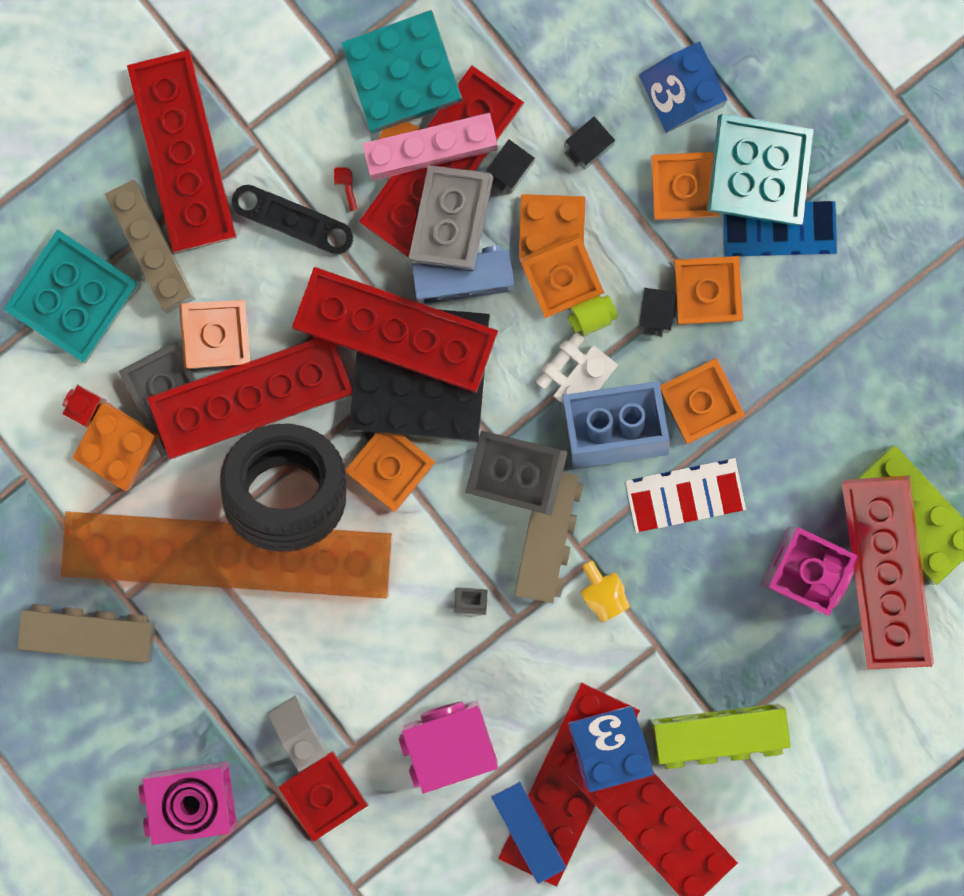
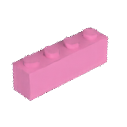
M490 113L362 143L372 181L428 168V165L436 166L497 151V140Z

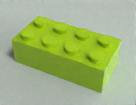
M896 445L888 446L854 479L910 475L923 577L929 584L938 585L964 561V518Z
M778 703L650 719L654 756L659 765L663 764L666 769L685 767V761L692 760L698 761V765L718 763L717 757L724 756L731 757V761L746 760L751 758L750 753L755 752L763 753L764 757L778 756L783 754V749L791 748L786 708Z

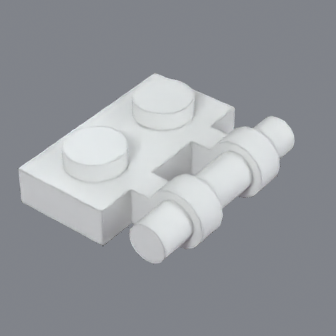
M573 333L568 341L564 340L559 346L561 350L550 364L546 363L541 369L543 373L536 381L544 390L548 388L552 381L560 385L561 387L553 397L562 404V395L599 390L618 366L617 363L594 345L586 355L580 352L578 348L585 338L579 333ZM572 358L578 365L566 378L560 371Z

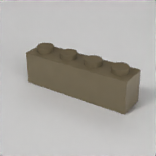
M133 179L105 193L161 309L169 313L179 308V304L195 300L196 298L140 185Z
M562 472L552 516L531 511L515 596L549 603L554 602V597L561 598L564 579L558 577L561 565L567 566L571 547L565 546L567 533L573 534L577 515L571 514L573 502H580L583 483L578 482L579 475Z
M32 604L31 609L21 610L17 649L148 663L152 661L156 622H148L147 615L128 614V619L115 618L116 612L97 610L96 616L83 615V609L64 607V611L61 613L51 612L50 605Z

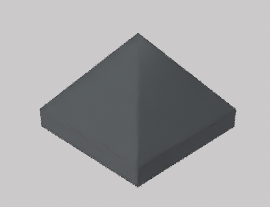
M455 588L454 613L467 617L486 615L488 590Z

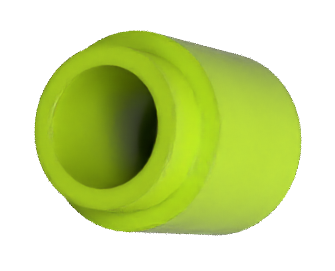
M599 295L570 308L571 314L567 316L573 332H580L583 337L612 325V321L618 319L615 306L608 295L604 297Z

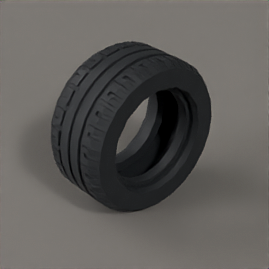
M288 423L271 424L247 433L230 448V452L226 454L220 472L221 497L226 519H228L232 529L242 539L264 550L291 552L305 549L322 541L336 528L346 506L345 465L342 462L339 451L335 449L334 444L325 438L324 435L301 425ZM281 466L300 468L311 474L319 484L317 491L311 499L297 507L287 509L270 508L261 504L250 494L249 487L258 475L268 469Z

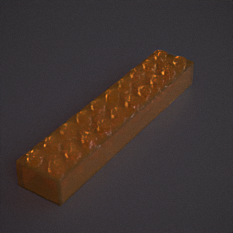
M65 511L61 577L387 599L389 598L393 533L333 529L325 539L305 549L291 552H274L248 543V541H245L236 534V531L232 529L228 522Z

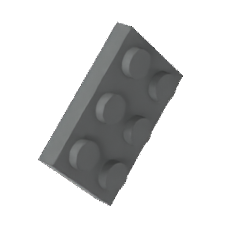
M177 342L119 371L146 427L159 435L160 433L147 398L196 381L192 370L184 369L183 352ZM159 436L155 445L161 458H165L168 455L161 436Z
M481 430L465 493L552 516L567 451Z

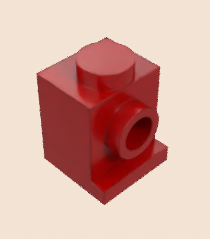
M77 384L75 390L71 389L67 393L62 404L65 407L62 413L81 425L89 427L101 403L106 402L107 399Z

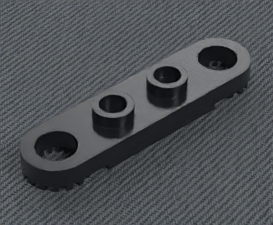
M241 185L233 193L231 199L232 207L237 214L246 219L334 255L348 252L353 245V233L345 223L253 185ZM244 193H253L257 197V204L252 210H244L239 205V199ZM336 229L344 231L347 237L345 244L339 247H333L328 242L330 232Z

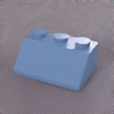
M500 245L482 248V253L477 254L474 271L422 263L412 264L417 302L421 304L514 291L515 284L509 250H501Z
M659 381L562 395L572 469L669 455L670 439Z

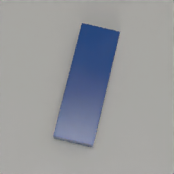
M520 781L491 796L538 884L567 869Z

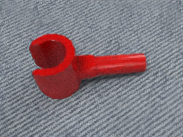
M347 167L334 168V185H345V194L350 211L358 210L353 193L352 171Z

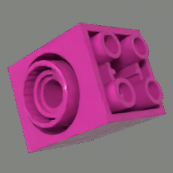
M787 527L760 585L813 611L830 616L832 609L840 603L854 573L853 565L858 555L799 527Z
M459 701L420 715L421 720L404 725L402 729L403 734H400L398 738L404 757L410 755L413 763L409 769L414 788L420 786L423 794L498 769V761L478 701L464 705L463 701Z
M228 761L151 772L142 779L143 784L138 787L141 805L146 804L148 816L143 818L145 837L151 838V845L231 834L237 826ZM188 796L196 797L199 800L200 808L190 806Z

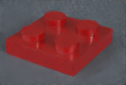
M331 751L325 757L278 786L313 842L369 805L334 751Z

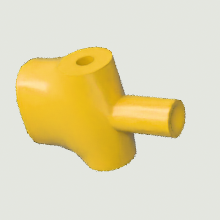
M593 560L582 565L591 584L581 590L580 593L588 608L595 613L601 623L630 608L625 595V588L616 572L602 577Z

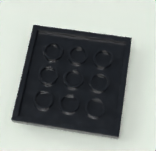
M441 310L489 327L490 314ZM356 352L349 431L479 443L485 371L478 391L474 393Z

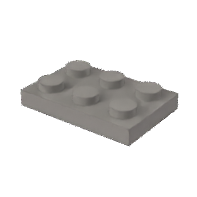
M428 165L409 254L411 262L474 271L493 182L491 173Z

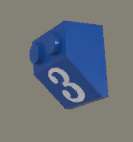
M700 41L669 55L639 74L640 80L665 133L724 107L728 100Z
M632 706L568 723L583 784L589 792L654 775L647 745Z

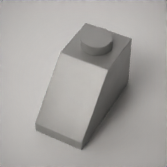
M296 696L268 713L283 747L299 772L329 753V749Z

